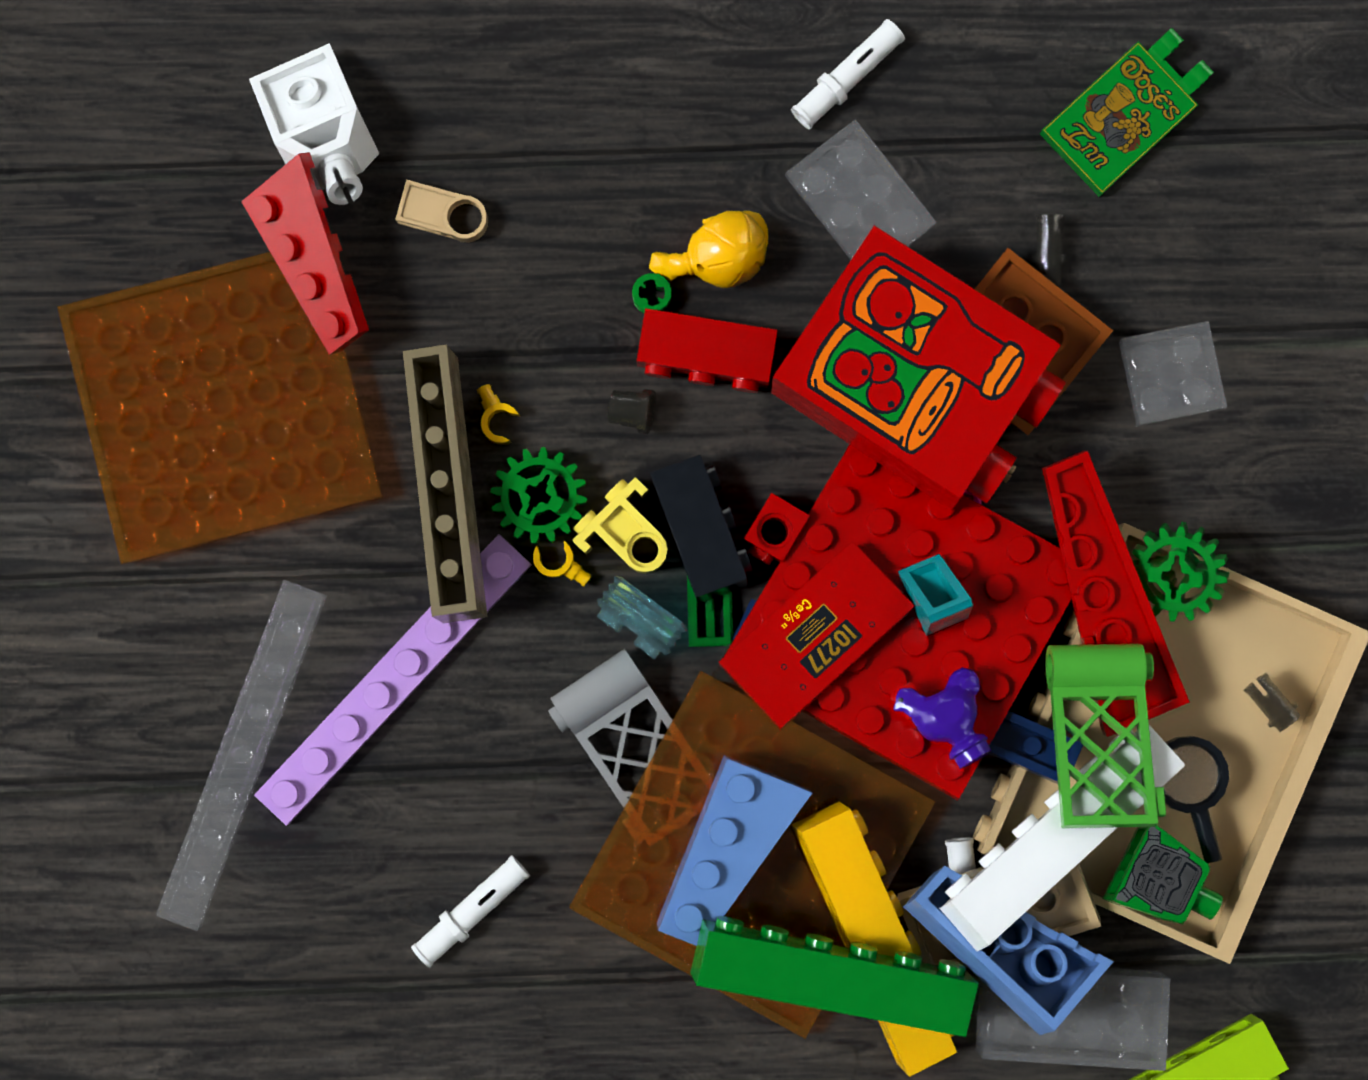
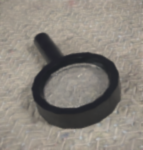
M1195 736L1175 737L1165 743L1184 762L1185 766L1162 786L1164 787L1165 805L1184 813H1191L1204 861L1206 863L1222 860V855L1208 809L1215 806L1226 792L1229 782L1228 764L1222 752L1210 741Z

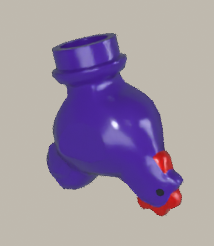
M962 667L954 671L949 677L944 690L929 697L916 691L915 685L911 682L906 685L901 683L896 685L895 691L890 695L891 700L895 702L893 710L901 711L905 719L912 720L917 730L927 740L950 743L952 749L949 753V758L955 760L959 769L973 764L992 751L986 741L988 737L985 734L975 733L973 730L977 717L975 695L980 691V680L974 670Z

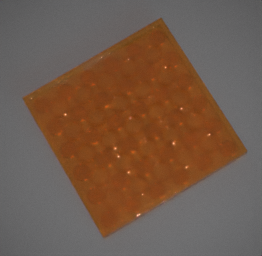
M270 252L57 306L121 564L126 565L383 498L346 350L343 349L339 353L328 354Z
M701 670L569 905L571 910L690 976L696 946L658 931L657 921L724 755L808 788L812 792L791 824L839 801L849 807L851 811L857 809L868 829V834L863 836L869 852L875 850L885 867L886 875L882 876L881 879L886 891L935 804V801L792 721L780 731L751 698ZM790 824L724 916L744 922L743 927L761 931L762 925H772L789 931L788 936L806 939L807 934H818L834 940L833 945L845 947ZM717 990L806 1039L821 1009Z

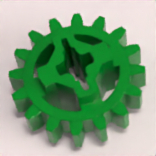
M541 447L538 457L535 458L532 457L528 449H523L524 460L520 463L512 457L507 458L511 470L508 473L497 470L495 475L503 481L502 487H493L490 491L493 495L501 497V502L492 506L493 512H505L507 515L502 519L500 525L503 528H507L515 524L517 527L514 537L518 540L524 536L525 532H529L532 544H538L540 534H546L551 543L556 542L555 531L561 529L567 535L572 533L567 522L570 519L580 521L583 516L575 510L576 506L588 503L586 497L577 494V490L586 486L585 479L573 480L572 478L577 472L578 466L575 463L566 468L562 466L565 455L561 452L553 460L548 459L549 455L546 447ZM545 467L538 476L528 479L520 476L527 469ZM560 475L568 485V502L558 496L556 485ZM547 484L546 493L550 497V501L547 504L540 502L532 509L533 499L528 495L531 488L539 490L542 485ZM511 490L520 495L523 505L518 517L511 507ZM549 513L560 516L552 523L540 526L534 525L539 516Z
M1181 522L1177 532H1172L1170 526L1164 523L1159 529V537L1149 530L1143 537L1146 546L1136 544L1132 554L1140 560H1133L1148 600L1155 604L1152 609L1155 617L1164 609L1169 611L1168 616L1171 622H1175L1179 612H1184L1188 620L1191 621L1196 616L1197 607L1205 613L1211 611L1213 604L1209 597L1221 600L1225 590L1217 584L1227 583L1230 573L1219 570V568L1226 564L1228 557L1227 554L1215 555L1214 550L1220 542L1217 538L1207 543L1202 539L1205 528H1198L1193 535L1188 533L1186 522ZM1171 545L1167 555L1150 558L1158 549ZM1191 548L1197 551L1204 561H1199L1191 551ZM1179 556L1181 573H1184L1185 576L1177 587L1178 578H1175V571L1171 568ZM1153 583H1157L1159 587L1165 592V595L1161 593L1153 585ZM1202 585L1206 586L1197 595L1185 599L1186 592L1192 587L1201 588Z

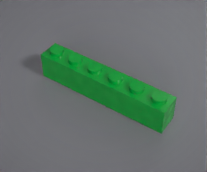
M717 916L716 922L702 919L690 972L696 986L962 1037L967 1035L979 983L966 971L967 967L961 963L944 959L939 960L938 965L922 962V957L905 951H896L894 957L878 954L876 947L858 942H852L850 948L833 945L834 940L818 934H807L806 939L788 936L789 931L772 925H762L760 931L743 927L744 922L726 916Z

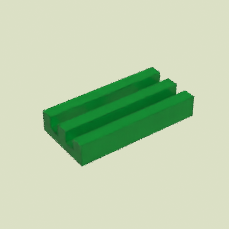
M687 576L689 647L730 646L733 642L732 592L723 595L724 637H715L714 599L705 601L706 637L697 638V600Z

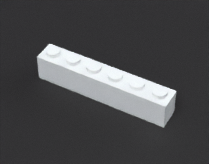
M1149 725L1155 787H1162L1185 764ZM1131 731L1130 733L1137 738V731L1135 733ZM1120 735L1115 737L1108 745L1111 746ZM1124 739L1109 755L1129 774L1140 764L1139 752ZM1095 756L1079 772L1084 775L1098 758ZM1103 762L1088 778L1107 797H1110L1124 782ZM1140 771L1134 778L1142 784ZM1129 785L1113 801L1128 815H1132L1144 804L1143 797ZM1080 786L1071 796L1073 816H1093L1103 805L1083 786ZM1057 790L1044 802L1049 808L1045 814L1039 819L1031 814L1011 831L1017 838L1006 849L1000 843L997 844L978 861L984 868L973 879L965 873L945 891L950 899L939 909L978 952L994 942L1118 827L1062 828L1059 790ZM1106 808L1101 815L1114 814Z

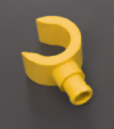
M490 384L483 385L477 389L482 399L481 404L485 410L481 418L482 431L495 444H510L511 441L509 439L494 435L489 427L490 420L495 414L500 412H506L518 417L520 415L511 405L500 402L498 396L494 395Z
M564 541L566 561L557 570H549L543 566L539 547H535L533 562L537 570L543 575L552 578L564 575L571 581H577L583 587L592 577L590 573L581 569L582 566L574 561L572 548L566 541Z

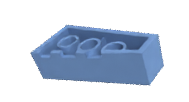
M724 755L657 920L658 931L697 946L702 919L716 922L717 916H724L809 799L812 792L808 788Z
M946 866L934 872L903 907L1039 1035L1054 1032L1113 963V961L1103 955L1095 954L1078 944V941L1066 934L1058 933L1038 922L1036 917L1027 912L1017 919L994 942L977 952L939 909L950 899L945 891L962 875Z

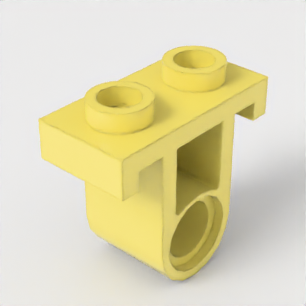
M636 477L629 484L622 479L606 494L604 498L609 504L598 515L591 510L574 526L573 530L578 535L572 541L587 555L592 550L587 541L596 533L636 572L644 574L655 572L666 561L668 552L666 541L661 533L628 502L635 493L643 499L649 493L648 489ZM640 539H651L658 546V555L649 563H641L633 556V546Z

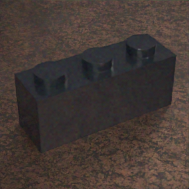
M697 455L651 472L650 475L697 603L700 604L748 586L746 573L752 572L753 569L745 547L736 548L730 532L737 530V526L729 505L720 507L715 491L722 489L714 465L705 466L701 455Z

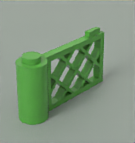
M1142 644L1049 645L1046 651L1045 668L1047 685L1051 694L1061 827H1156L1158 817L1166 816L1164 787H1155L1145 691L1146 680H1152L1154 674L1152 654L1145 653ZM1094 700L1106 701L1102 706H1099ZM1114 700H1134L1136 718L1127 728L1123 727L1105 711ZM1063 701H1081L1094 714L1079 730L1064 716ZM1098 717L1120 735L1105 752L1084 734ZM1135 726L1137 728V738L1130 733ZM1066 730L1073 736L1068 743L1066 741ZM1123 739L1139 752L1140 764L1131 774L1109 756ZM1077 740L1098 758L1084 775L1068 762L1067 751ZM1102 762L1124 781L1110 797H1107L1088 780ZM1140 771L1142 784L1134 778ZM1069 775L1077 781L1071 789ZM1127 785L1143 797L1145 815H1128L1113 802ZM1080 786H1083L1103 804L1093 816H1073L1071 796ZM1107 808V809L1110 810L1114 815H1101V814H1102V813L1104 812V810Z

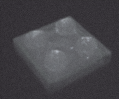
M1209 321L1119 340L1137 427L1227 408Z

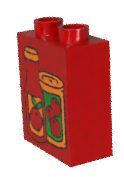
M874 225L774 374L771 394L952 510L966 490L985 503H988L1017 459L1016 456L997 445L1004 431L1015 415L1037 428L1067 382L1046 369L1061 344Z

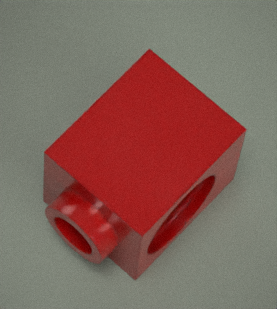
M771 493L743 539V542L750 545L747 553L768 566L773 559L779 563L780 561L783 562L810 515ZM777 520L784 525L786 537L782 543L773 545L763 539L761 528L765 522Z

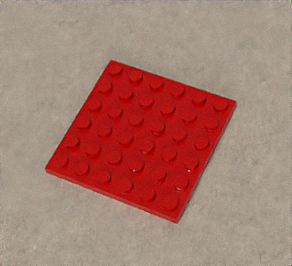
M849 444L808 514L810 516L783 562L780 561L725 655L852 541L908 599L909 597L898 571L940 554L971 597L973 607L968 619L926 636L916 612L913 610L802 712L958 801L981 759L963 769H959L955 760L949 758L952 745L948 742H933L924 738L912 720L905 719L901 711L893 710L895 702L891 700L890 695L895 691L897 684L906 685L911 682L915 685L916 691L929 697L944 690L949 677L954 671L962 667L974 670L980 680V691L975 695L977 717L973 730L975 733L985 734L988 737L986 741L990 745L1071 601L1061 550L1056 545L962 495L954 508L950 510Z

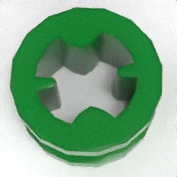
M648 273L639 277L634 283L632 298L634 305L642 313L645 312V308L665 311L671 303L672 291L665 277L656 273ZM654 283L658 291H664V298L658 297L657 299L659 304L654 306L648 305L647 298L639 297L640 290L646 291V284Z

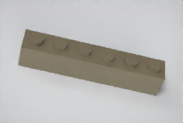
M447 344L403 351L431 614L433 618L442 623L485 618L488 616L458 357Z

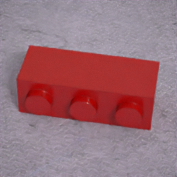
M645 308L637 355V367L645 368L644 374L651 377L670 379L671 372L689 375L688 382L694 384L714 386L715 380L733 382L732 389L758 393L759 387L767 388L769 384L777 330Z

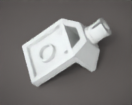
M330 43L250 78V83L274 144L285 164L299 153L310 152L315 166L310 171L317 190L326 189L329 200L337 205L348 204L343 192L344 187L348 188L353 201L358 199L363 187L357 174L362 173L379 155V151L358 110Z

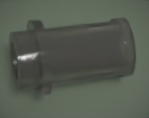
M1267 672L1256 678L1267 692L1266 696L1260 692L1253 682L1243 689L1269 719L1267 723L1269 728L1274 726L1281 732L1301 716L1296 710L1299 705L1296 702L1292 704L1269 678Z

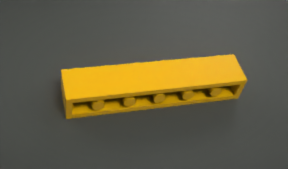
M839 801L791 824L844 946L850 948L852 942H858L876 947L878 954L894 957L896 951H905L918 956L922 955L910 930L904 932L898 917L904 915V911L897 896L892 890L887 892L881 877L886 875V870L879 855L875 850L869 852L863 836L868 834V829L857 809L851 811L849 807ZM878 1020L897 1065L909 1077L958 1053L951 1039L955 1035Z

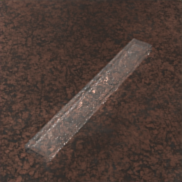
M283 579L155 916L195 931L201 929L327 595Z

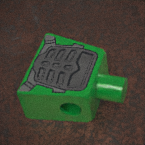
M1157 825L1156 827L1136 828L1102 899L1169 922L1184 924L1191 910L1209 920L1213 919L1221 907L1223 896L1203 886L1211 866Z

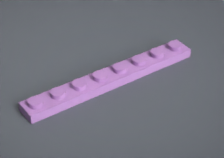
M500 534L480 553L487 613L532 566ZM430 607L254 796L286 826L289 825L482 618L442 623L432 617Z

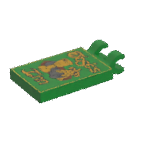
M1170 28L1148 51L1138 41L1039 133L1098 197L1198 106L1190 95L1214 73L1201 60L1182 78L1168 64L1165 59L1184 41L1173 28Z

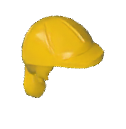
M747 210L725 211L716 216L703 219L702 223L704 225L692 234L687 252L683 254L654 252L649 263V269L665 277L667 281H672L680 276L695 274L703 281L716 287L733 288L750 280L761 270L760 267L763 266L766 257L768 228L765 220L759 213Z

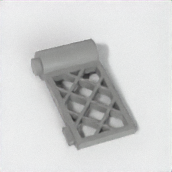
M625 648L550 698L554 704V707L548 710L550 716L562 733L570 728L629 815L622 822L636 843L645 839L648 845L651 846L702 811L708 794L695 803L678 800L682 775L701 778L709 791L713 780ZM645 699L649 700L657 712L653 731L628 726L631 709ZM625 713L623 725L611 723ZM661 720L671 734L659 732ZM602 728L621 731L617 755L597 752L589 737ZM627 732L652 737L647 762L622 757ZM658 738L677 742L681 748L678 768L653 763ZM686 757L695 771L684 769ZM603 760L615 762L613 774ZM620 763L646 768L641 792L621 788L617 782ZM651 769L676 774L672 798L647 794ZM628 797L639 799L637 810ZM645 800L670 805L667 822L652 832L642 819ZM676 806L686 808L685 810L674 816Z

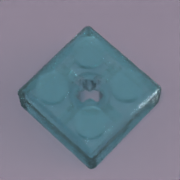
M615 576L614 583L608 584L609 590L603 591V598L597 599L598 607L601 609L597 618L617 633L625 627L636 635L637 638L633 645L653 660L656 659L659 653L662 656L670 655V648H675L676 641L682 639L681 634L687 632L686 624L624 578Z

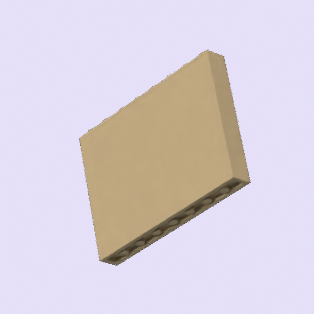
M1126 523L1119 524L1118 527L1132 561L1140 560L1132 554V551L1136 544L1146 546L1143 540L1146 532ZM1171 545L1158 549L1150 558L1167 555ZM1194 554L1199 561H1204L1202 557ZM1179 556L1171 568L1175 571V578H1178L1177 587L1185 576L1184 573H1181ZM1222 566L1219 570L1229 572V579L1227 583L1217 584L1225 590L1221 600L1209 597L1213 604L1209 613H1205L1197 607L1194 620L1189 621L1184 612H1179L1175 622H1171L1168 616L1169 611L1162 609L1155 617L1190 703L1148 720L1149 725L1164 742L1182 736H1195L1210 741L1222 752L1228 764L1229 782L1226 792L1215 806L1208 809L1222 860L1208 863L1211 867L1203 886L1223 896L1221 907L1211 920L1191 910L1184 924H1178L1102 899L1137 827H1118L1090 852L1079 865L1096 905L1230 964L1366 648L1368 630ZM1153 583V585L1161 593L1165 595V592L1159 587V585L1157 583ZM1202 585L1201 588L1192 587L1186 592L1185 599L1197 595L1206 586ZM1149 601L1151 608L1153 609L1155 604ZM1074 610L1070 612L1062 630V634L1067 636L1064 645H1082ZM1046 684L1043 693L1036 692L1033 696L1026 716L1032 718L1031 721L1053 730L1051 694ZM1063 701L1064 716L1080 730L1094 713L1081 701ZM1099 718L1084 732L1104 752L1110 747L1108 744L1118 736V734L1109 737L1103 735ZM1136 726L1132 730L1134 733L1137 731ZM1066 730V736L1072 738L1073 736ZM1083 745L1074 767L1079 771L1095 755ZM1193 745L1181 746L1173 751L1184 762L1185 766L1163 787L1176 801L1197 803L1206 798L1214 789L1217 780V768L1212 757L1202 748ZM1012 764L1008 774L1004 775L1001 773L993 787L991 798L996 801L990 815L986 816L983 814L976 826L973 839L978 841L975 850L986 855L999 843L1006 849L1017 839L1011 832L1029 815L1033 814L1039 819L1049 810L1044 802L1058 790V784ZM1070 776L1071 789L1077 781ZM1144 804L1132 815H1145ZM1166 806V816L1158 817L1157 825L1204 860L1191 813H1184Z

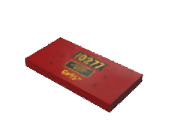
M852 541L719 661V665L781 731L911 613L915 605Z

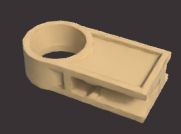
M406 180L395 218L398 224L467 243L476 241L484 235L488 227V216L483 204L478 199ZM463 204H471L477 207L482 215V222L479 228L469 234L457 233L449 223L452 211Z

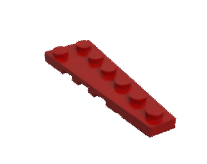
M1081 451L1043 467L1042 471L1082 645L1142 644L1145 653L1152 654L1154 662L1153 679L1146 680L1145 683L1148 720L1190 703L1088 451ZM1094 700V701H1095L1099 706H1102L1106 700ZM1114 700L1105 710L1125 728L1136 718L1134 700ZM1099 718L1103 735L1109 737L1117 734Z

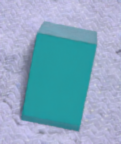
M940 554L898 571L907 595L915 605L914 610L926 636L968 619L973 607L971 597Z

